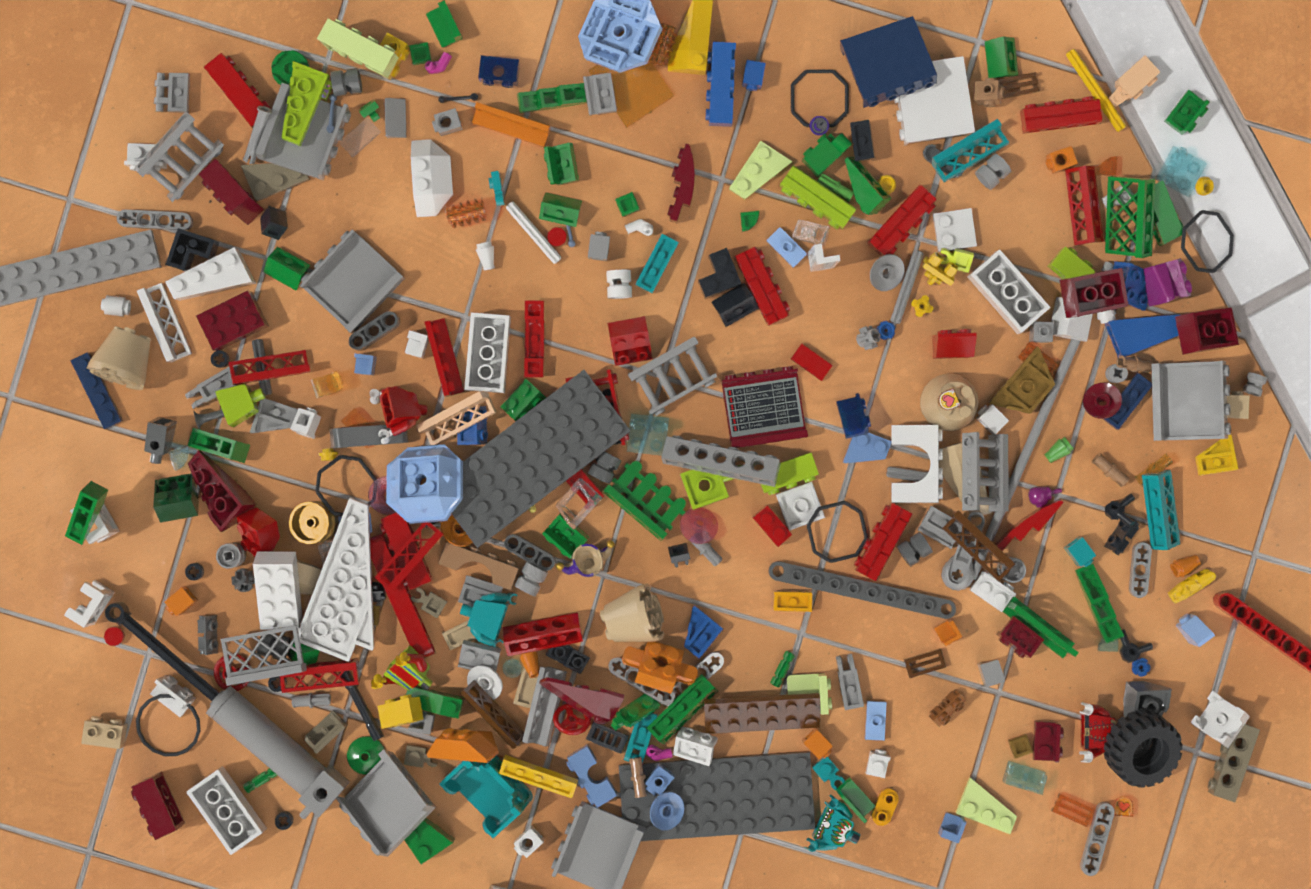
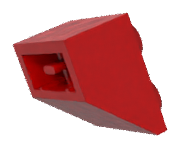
M645 316L607 323L615 366L653 359Z
M961 329L956 331V333H952V330L937 331V334L932 336L933 359L974 357L977 333H971V329Z
M257 507L237 516V529L242 537L241 545L243 549L249 551L254 557L257 552H273L280 538L277 521Z

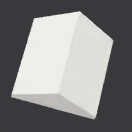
M1056 297L1051 322H1054L1053 336L1087 342L1093 314L1066 318L1062 297Z

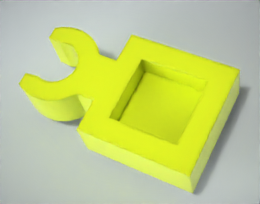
M941 248V253L947 255L943 258L941 264L952 262L958 266L959 271L969 273L974 257L973 252L955 248L954 253H950L947 248Z

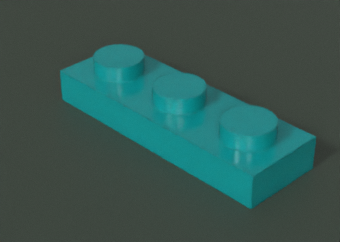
M661 234L635 285L653 294L679 242Z

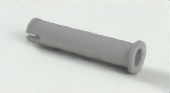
M265 106L257 107L258 114L245 156L243 157V161L247 163L251 156L249 164H255L257 155L255 152L269 115L273 112Z

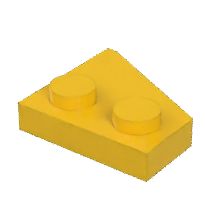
M1228 435V439H1220L1195 457L1199 476L1238 470L1232 435Z

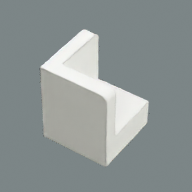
M409 330L407 336L409 340L405 353L423 359L429 338L427 335Z

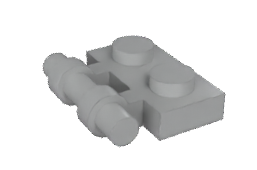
M157 73V80H155L156 97H154L156 112H163L164 105H168V112L185 113L187 111L189 113L190 74L169 73V80H165V73ZM168 87V98L164 97V88Z

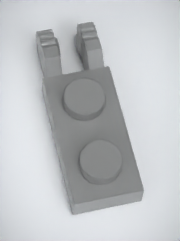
M228 367L198 384L195 389L186 393L185 396L188 399L194 397L199 392L201 393L203 398L191 404L192 408L195 409L217 397L215 391L237 385H232L230 369Z
M848 654L847 657L850 666L849 670H843L842 658L836 656L837 674L845 710L864 707L858 673L852 654Z

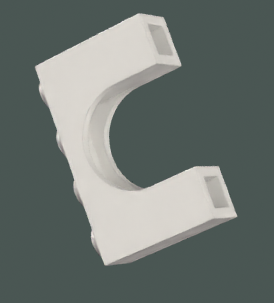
M892 425V446L920 447L929 455L931 463L928 474L922 480L915 483H892V503H939V499H943V487H939V480H943V468H939V460H943V449H939V441H943V431L939 430L938 425Z

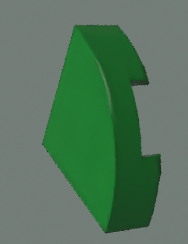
M759 211L740 213L742 232H746L755 226L759 218Z

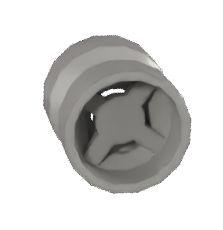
M1248 372V381L1242 391L1261 397L1263 393L1262 387L1266 384L1267 378Z

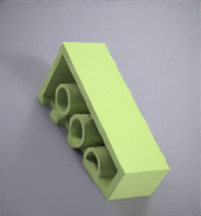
M327 19L317 40L328 50L335 51L345 58L349 56L348 58L359 65L365 64L366 68L386 78L389 77L399 59L394 53L395 50L388 45H384V47L378 45L376 39L370 36L368 38L361 36L362 33L353 27L349 30L345 27L346 24L337 19L335 21Z

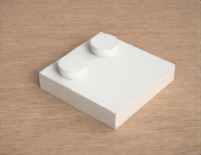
M972 208L933 214L938 252H941V248H947L950 251L955 250V248L964 249L977 246Z

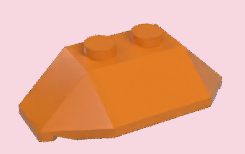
M448 728L435 739L427 753V757L488 763L499 752L492 731Z

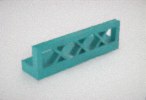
M998 119L932 157V166L944 183L1009 144V141L1001 131L1002 124ZM998 135L1002 141L998 145L989 144L990 138ZM977 146L986 147L985 153L981 155L975 154L973 151ZM962 155L970 157L969 162L966 164L957 163L958 157ZM945 165L954 166L953 171L946 176L940 169Z
M1165 470L1158 474L1146 473L1142 475L1151 549L1170 550L1180 545L1171 470Z

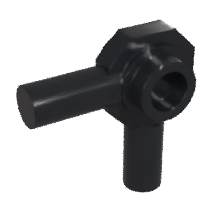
M1129 494L1120 502L1111 501L1105 506V515L1111 520L1120 519L1128 527H1133L1135 521L1125 514V507L1134 501L1135 497Z
M1125 629L1122 630L1124 638H1121L1123 646L1119 652L1123 661L1127 663L1137 661L1141 653L1153 650V645L1150 642L1140 646L1130 643Z

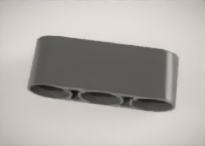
M391 311L383 313L349 337L350 347L358 351L365 350L395 330L400 325L399 316ZM393 315L395 323L388 326L386 319L388 316ZM373 326L379 328L377 336L370 334V329ZM356 337H362L363 344L360 347H356L354 344Z
M511 534L506 537L504 546L511 553L544 571H549L555 566V557L546 550L517 534ZM514 537L518 540L517 548L509 546L508 541L510 538ZM527 547H532L535 550L534 557L529 558L526 556L525 549ZM543 557L551 558L552 565L550 567L542 565Z

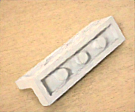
M822 244L813 245L808 252L811 272L832 269L841 261L840 255L824 257Z
M163 283L148 289L142 288L137 290L166 362L172 363L192 354ZM160 289L162 294L159 303L153 301L150 294ZM161 307L169 310L170 314L167 320L160 318L159 312ZM169 324L177 329L174 338L168 336L166 332ZM176 341L183 344L186 352L176 355L174 351Z

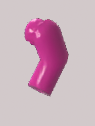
M443 52L439 61H427L425 69L430 74L443 72L452 56Z
M649 745L646 750V755L655 761L673 758L671 748L661 750L655 745Z

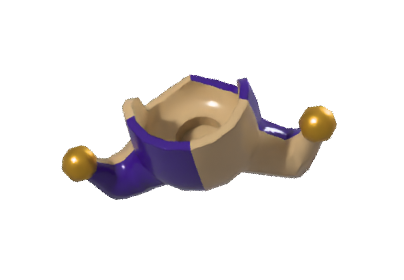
M612 540L608 541L607 546L600 550L592 544L580 545L573 552L572 562L565 565L558 562L556 569L567 575L578 573L583 577H593L603 568V563L611 555L615 543Z

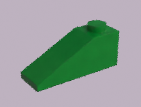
M847 157L845 159L855 199L860 205L861 211L868 215L877 214L891 200L890 195L860 161L856 162L855 157Z
M196 428L192 429L187 445L245 463L250 448L249 444Z
M90 481L80 491L65 537L81 545L84 544L105 502L108 493L107 488Z
M414 687L411 691L407 690L406 695L411 694L412 698L420 697L422 710L457 719L461 716L464 697L429 689L425 691L420 687Z

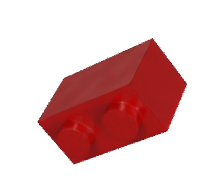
M765 505L752 516L777 547L792 536L791 532L768 505Z

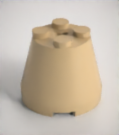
M115 326L90 359L87 369L90 370V373L109 382L121 385L126 384L127 388L134 390H143L146 382L151 338L144 335H135L136 331L127 327L122 329Z
M957 374L939 375L933 378L921 393V412L931 425H938L939 430H959L967 426L975 417L978 409V395L974 386L966 378ZM953 389L958 401H960V405L952 409H945L940 404V397L943 393Z
M648 583L635 587L606 604L604 610L600 611L601 619L606 624L607 629L605 633L608 640H613L614 642H654L664 638V632L661 631L662 623H664L662 609L657 595H653L650 592L651 586Z

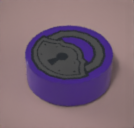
M816 116L810 121L809 127L813 134L823 135L829 129V122L823 116Z

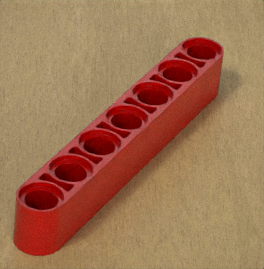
M383 533L370 538L371 559L377 573L393 557V553L390 551ZM394 570L385 571L381 578L390 584L394 579ZM396 570L397 576L400 573V570ZM402 581L391 593L383 585L409 645L418 654H422L424 658L436 654L417 607L411 600L412 596L408 587H405Z
M1218 592L1214 595L1213 603L1218 609L1311 673V650L1232 594ZM1223 596H1226L1228 602L1223 606L1221 599ZM1242 607L1243 614L1238 617L1236 614L1237 609ZM1255 618H1257L1259 620V624L1257 627L1254 628L1252 622ZM1273 629L1274 637L1269 639L1268 632ZM1288 640L1290 647L1285 650L1284 643ZM1304 651L1306 657L1301 661L1299 656Z

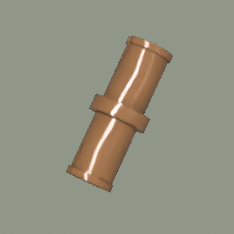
M1121 355L1116 360L1117 367L1126 368L1132 372L1142 371L1149 373V370H1152V362L1141 360L1139 357L1133 356L1130 358Z
M1100 453L1092 460V463L1101 469L1106 477L1113 479L1120 487L1128 482L1129 477L1117 469L1116 464H1111Z
M641 757L629 759L632 772L630 778L633 781L635 798L647 796L644 781L646 775L643 774Z

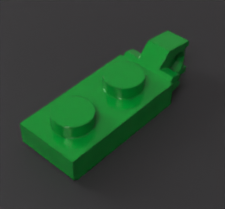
M643 694L616 713L617 717L612 719L611 726L615 731L624 725L631 728L660 708V704L652 697Z

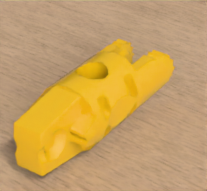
M1207 568L1194 573L1178 583L1168 592V595L1172 602L1176 604L1204 589L1205 586L1216 579V574Z

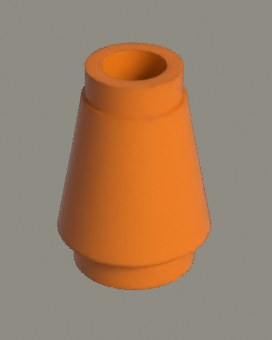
M1197 555L1174 560L1170 564V569L1176 578H1183L1201 565V562Z
M533 651L520 654L521 657L519 659L529 678L538 677L540 670L538 652Z

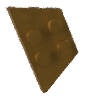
M1035 347L989 401L990 405L993 404L994 406L1031 414L1055 386V382L1039 347Z

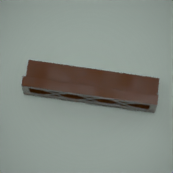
M959 510L942 528L998 582L1015 567V563ZM957 521L962 526V534H953L948 528ZM964 536H973L976 539V547H967L964 544ZM978 550L989 551L990 561H982L978 557ZM992 563H1001L1006 570L998 576L993 572Z
M473 680L460 694L512 749H515L522 742L524 731Z

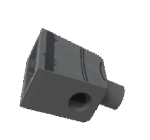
M157 417L148 422L144 451L151 453L149 462L161 464L162 456L170 452L177 421Z

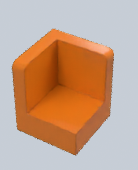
M950 618L933 628L944 646H948L962 638L960 631Z

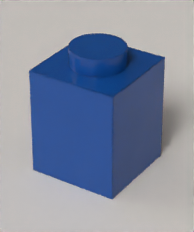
M746 61L742 83L746 90L757 91V89H761L766 63Z

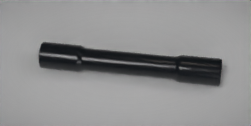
M344 671L341 675L346 681L354 680L350 671ZM345 686L360 712L373 741L383 737L384 735L380 727L374 720L357 686Z

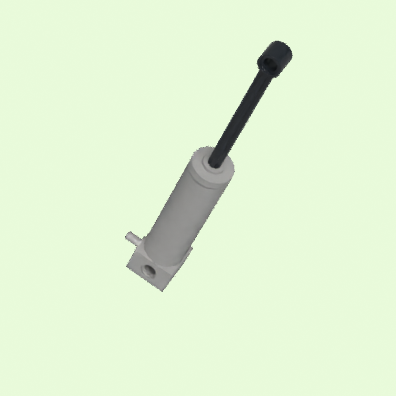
M117 602L107 606L105 616L110 622H116L119 626L124 625L211 700L210 708L206 714L301 795L298 800L306 806L299 814L302 819H306L311 812L319 818L350 783L348 779L331 765L327 768L323 766L232 686L219 693L131 617L132 613L125 603ZM115 607L119 608L121 611L119 617H116L114 615ZM322 788L327 791V794L322 791Z

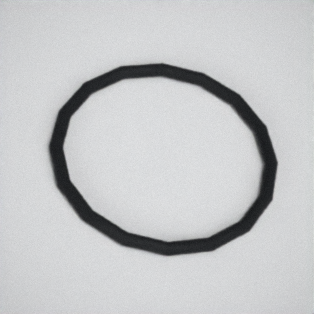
M159 694L148 699L140 707L136 718L137 733L142 743L152 752L164 757L179 756L188 752L197 743L201 732L200 718L191 704L186 705L191 709L196 719L197 732L194 741L186 749L177 753H165L154 749L145 740L141 732L140 718L143 710L150 702L159 698H173L170 694Z

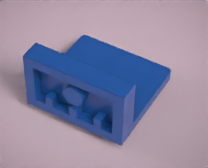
M1115 261L1113 269L1122 268L1128 305L1145 311L1148 299L1144 269L1132 263Z

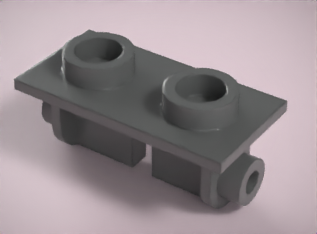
M217 615L199 616V620H197L198 633H204V637H198V651H200V654L205 655L218 653Z

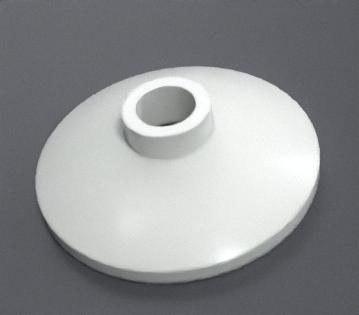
M478 665L469 671L467 675L468 685L475 680L493 700L501 694L503 688L502 680L495 670L485 665Z

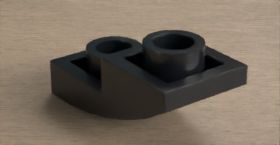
M570 645L549 648L546 652V656L579 674L583 672L590 659L589 656Z

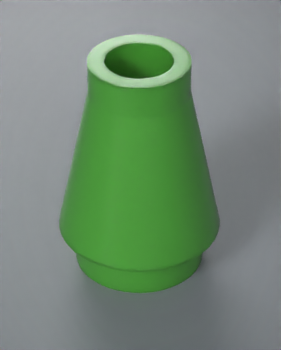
M1063 437L1061 440L1059 438L1044 455L1052 463L1071 454L1070 451L1074 448Z

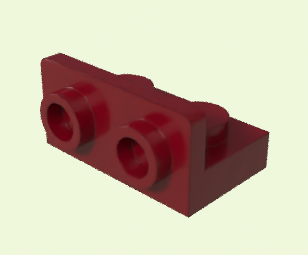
M1014 616L996 634L1000 637L999 641L1003 645L1013 647L1015 649L1014 653L1022 659L1024 657L1031 658L1044 641L1043 638Z
M1034 721L1033 760L1059 763L1060 758L1063 756L1060 739H1063L1064 729L1060 723Z

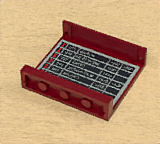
M793 366L782 367V371L774 372V369L763 370V374L755 375V372L744 373V377L737 378L736 374L725 376V380H721L731 447L740 448L808 437L797 374L798 369H793Z

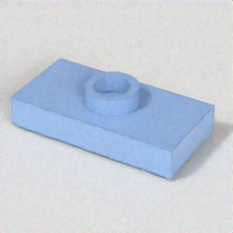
M781 227L766 240L792 268L807 255Z
M867 701L865 740L885 741L886 701Z

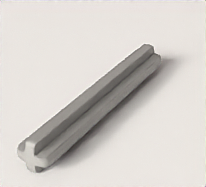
M913 251L890 319L893 323H901L924 255L921 251Z

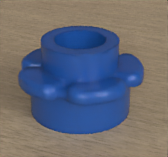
M883 321L877 327L881 339L887 340L894 337L895 326L893 323Z
M1140 658L1132 663V672L1140 677L1146 676L1147 672L1151 669L1148 660L1145 658Z

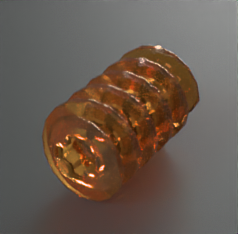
M661 23L663 29L648 62L658 66H669L664 60L671 59L667 52H673L669 45L676 44L672 37H678L674 32L677 29L671 25Z
M482 197L481 203L474 198L473 205L469 200H466L465 207L461 202H459V208L452 204L451 210L444 206L448 223L453 228L457 227V222L461 227L464 226V220L470 225L472 218L475 223L479 222V217L486 221L487 213Z

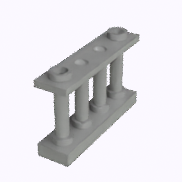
M187 111L135 167V170L142 177L145 174H150L170 192L167 197L172 202L182 197L184 194L183 190L213 157L221 154L223 151L222 147L224 146L219 139L213 143L194 126L193 121L195 119ZM184 131H189L208 148V151L202 157L180 140V136ZM171 146H177L196 164L187 171L168 155L167 150ZM158 160L166 162L183 177L176 186L155 169L154 164Z
M695 336L628 374L631 381L636 380L637 383H640L653 406V409L649 411L650 415L654 413L657 416L666 411L665 406L702 385L708 387L716 382L714 379L717 377V374L709 375L696 352L697 348L695 345L698 344ZM686 352V354L690 355L703 381L695 385L692 384L679 361L681 353ZM667 361L673 364L687 389L678 395L662 370V364ZM651 370L653 373H656L670 397L669 400L662 404L659 403L645 379L647 377L645 374Z
M979 432L962 433V511L980 510V505H989V511L991 512L1008 511V434L988 435V440L979 439ZM979 447H988L989 459L979 458ZM980 466L989 467V478H980ZM980 486H989V497H980Z

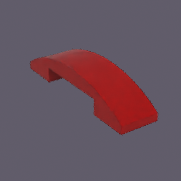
M525 300L524 377H544L545 323L544 301Z

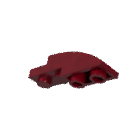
M685 144L684 148H680L677 158L681 160L679 166H674L671 176L674 177V183L679 184L680 187L676 186L673 195L676 198L675 204H670L667 216H670V222L676 224L682 205L690 208L694 191L695 169L689 144Z

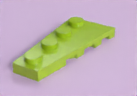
M293 61L282 139L301 147L330 76Z

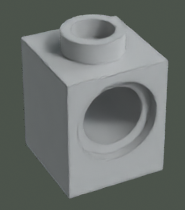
M456 108L434 115L435 120L432 121L435 132H439L440 136L463 130ZM444 119L451 120L449 127L441 125Z
M595 232V235L591 234L588 259L607 261L610 237L606 236L607 233Z
M1033 322L1030 325L1029 342H1053L1054 322Z

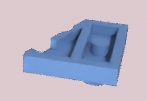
M855 428L843 463L886 459L892 441Z

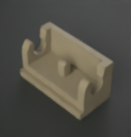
M333 710L305 736L304 740L317 754L347 724Z

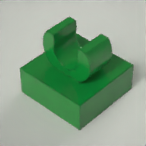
M374 99L358 110L363 118L369 115L373 122L380 119L375 111L379 106Z

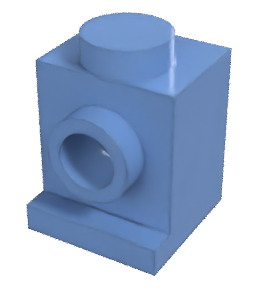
M659 763L645 781L646 789L653 795L657 793L660 795L675 776ZM661 779L662 784L656 785L655 780Z

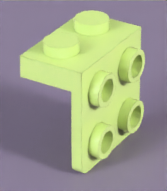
M825 673L787 676L788 695L820 693V714H829V709H832L831 697L828 698V690H831V681Z

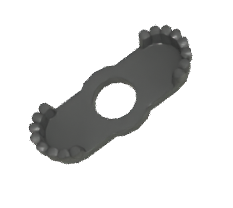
M931 144L924 148L923 157L932 164V157L941 153V151L936 149V145ZM947 165L940 169L948 175L953 171L954 166ZM963 172L953 178H958L963 174Z

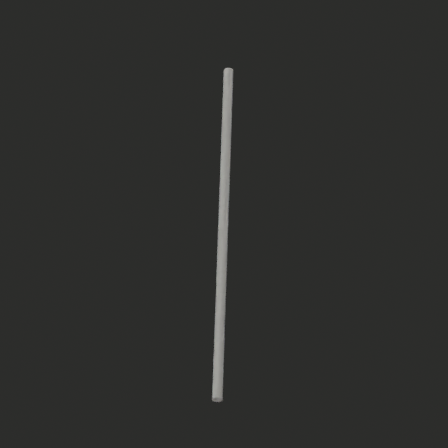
M1105 261L1101 271L1113 269L1114 265ZM1070 340L1053 379L1055 386L1045 397L1009 479L1008 506L1081 341ZM1006 511L995 512L985 536L992 542ZM978 550V557L984 561L988 551ZM975 559L973 561L974 580L977 579L982 567Z

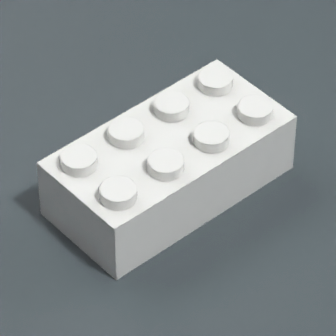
M1000 249L967 276L1016 334L1022 333L1051 308Z
M471 313L465 390L505 393L511 324L510 316Z
M257 552L253 562L260 630H273L297 625L299 630L303 616L296 552Z
M223 766L187 791L191 800L230 855L267 829Z

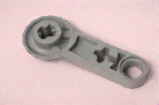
M972 512L967 519L971 521L973 515H979L982 522L976 527L982 532L985 517L980 512ZM964 536V544L967 547H976V539L975 542L971 541L968 544ZM959 544L955 555L945 563L941 573L944 584L948 588L957 591L964 590L970 586L974 577L972 557ZM957 569L963 573V577H959L958 580L952 576V572H956Z

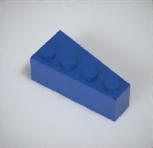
M713 42L712 52L708 51L707 63H711V71H707V82H710V90H706V101H710V107L706 109L705 120L709 121V126L732 127L736 43Z

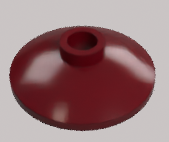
M1109 383L1094 384L1087 389L1083 396L1084 409L1090 416L1098 419L1112 417L1119 411L1122 405L1120 391ZM1105 401L1107 403L1106 405L1101 406L1100 402Z

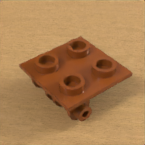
M956 689L945 697L950 702L949 704L944 699L942 700L947 705L945 708L938 703L943 710L936 706L930 711L929 717L938 727L941 725L945 726L951 720L950 716L955 711L959 712L965 706L964 702L966 699Z

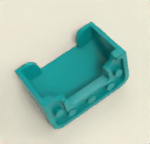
M497 756L488 763L461 761L439 785L449 794H456L460 791L485 817L482 822L484 831L492 838H495L523 812L533 798L532 792L522 781L499 774L502 761Z

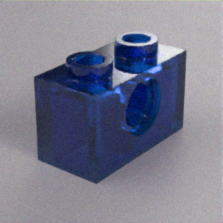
M481 55L478 79L486 86H494V83L502 84L501 86L505 88H513V85L518 86L520 61L519 59ZM498 68L504 70V74L500 77L494 75L495 70Z

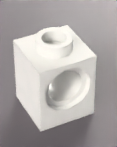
M993 404L988 407L984 405L978 411L979 416L976 418L992 435L997 434L1009 421Z
M531 825L514 841V849L520 856L524 855L527 858L544 843V838ZM526 838L531 839L533 845L526 847L522 841Z

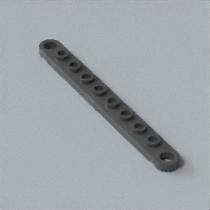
M780 561L773 562L768 570L770 577L780 582L944 619L952 618L956 613V606L952 601ZM775 566L783 567L784 571L781 576L773 574ZM943 604H949L951 606V611L949 614H943L941 612V607Z

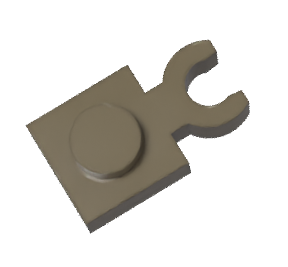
M417 588L416 590L421 593V598L417 599L412 596L411 600L416 603H423L421 609L438 618L448 601L433 592H430L429 596H427L422 588Z
M407 745L404 765L423 768L424 762L431 767H436L438 763L432 762L431 758L427 757L426 747Z

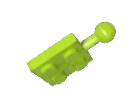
M696 470L680 473L693 510L729 497L724 482L734 478ZM701 480L709 481L710 488L707 491L700 490L699 482Z

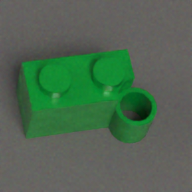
M831 133L828 136L823 134L817 140L819 144L814 149L809 147L803 153L805 157L802 159V162L818 178L853 143L843 133L836 138Z

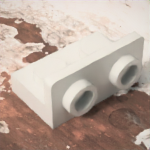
M128 143L127 161H124V165L130 167V170L136 171V165L156 144ZM158 160L154 164L158 172L161 169H167V163L163 160Z
M983 571L969 589L1000 612L1004 610L1011 598L1016 596V593L1013 592L1014 587L1007 582L1003 584L998 582L989 573Z
M682 727L676 736L673 755L710 766L714 746L718 738L708 733L693 730L692 728Z

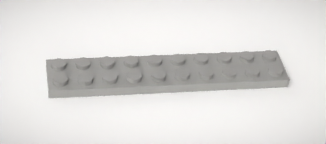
M153 230L0 266V307L162 268Z

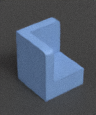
M355 353L354 373L374 376L377 357Z
M946 812L938 834L942 838L959 844L967 821L964 818Z

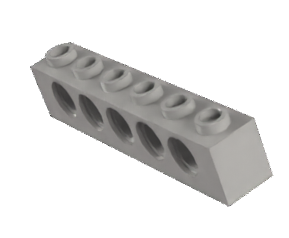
M675 435L666 437L661 457L663 464L773 487L776 485L780 469V459L773 455L760 456L753 451L741 452L734 447L726 449L715 443L707 445L702 444L699 440H683L682 437ZM682 449L689 450L686 455L679 454ZM701 453H706L707 457L704 459H699L698 455ZM719 457L726 458V460L723 463H718L716 461ZM737 461L745 462L741 467L735 465ZM758 464L764 466V468L760 471L754 469V467Z

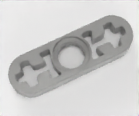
M1144 542L1136 543L1132 549L1129 592L1137 598L1146 596L1149 587L1152 549L1149 544ZM1142 546L1143 549H1146V553L1142 554V559H1146V563L1136 561V558L1141 559V553H1138L1137 550L1141 549ZM1142 564L1145 567L1143 575L1136 574L1135 568L1137 565ZM1135 577L1144 579V582L1140 581V587H1143V591H1139V594H1137V591H1134V587H1138V581H1134Z

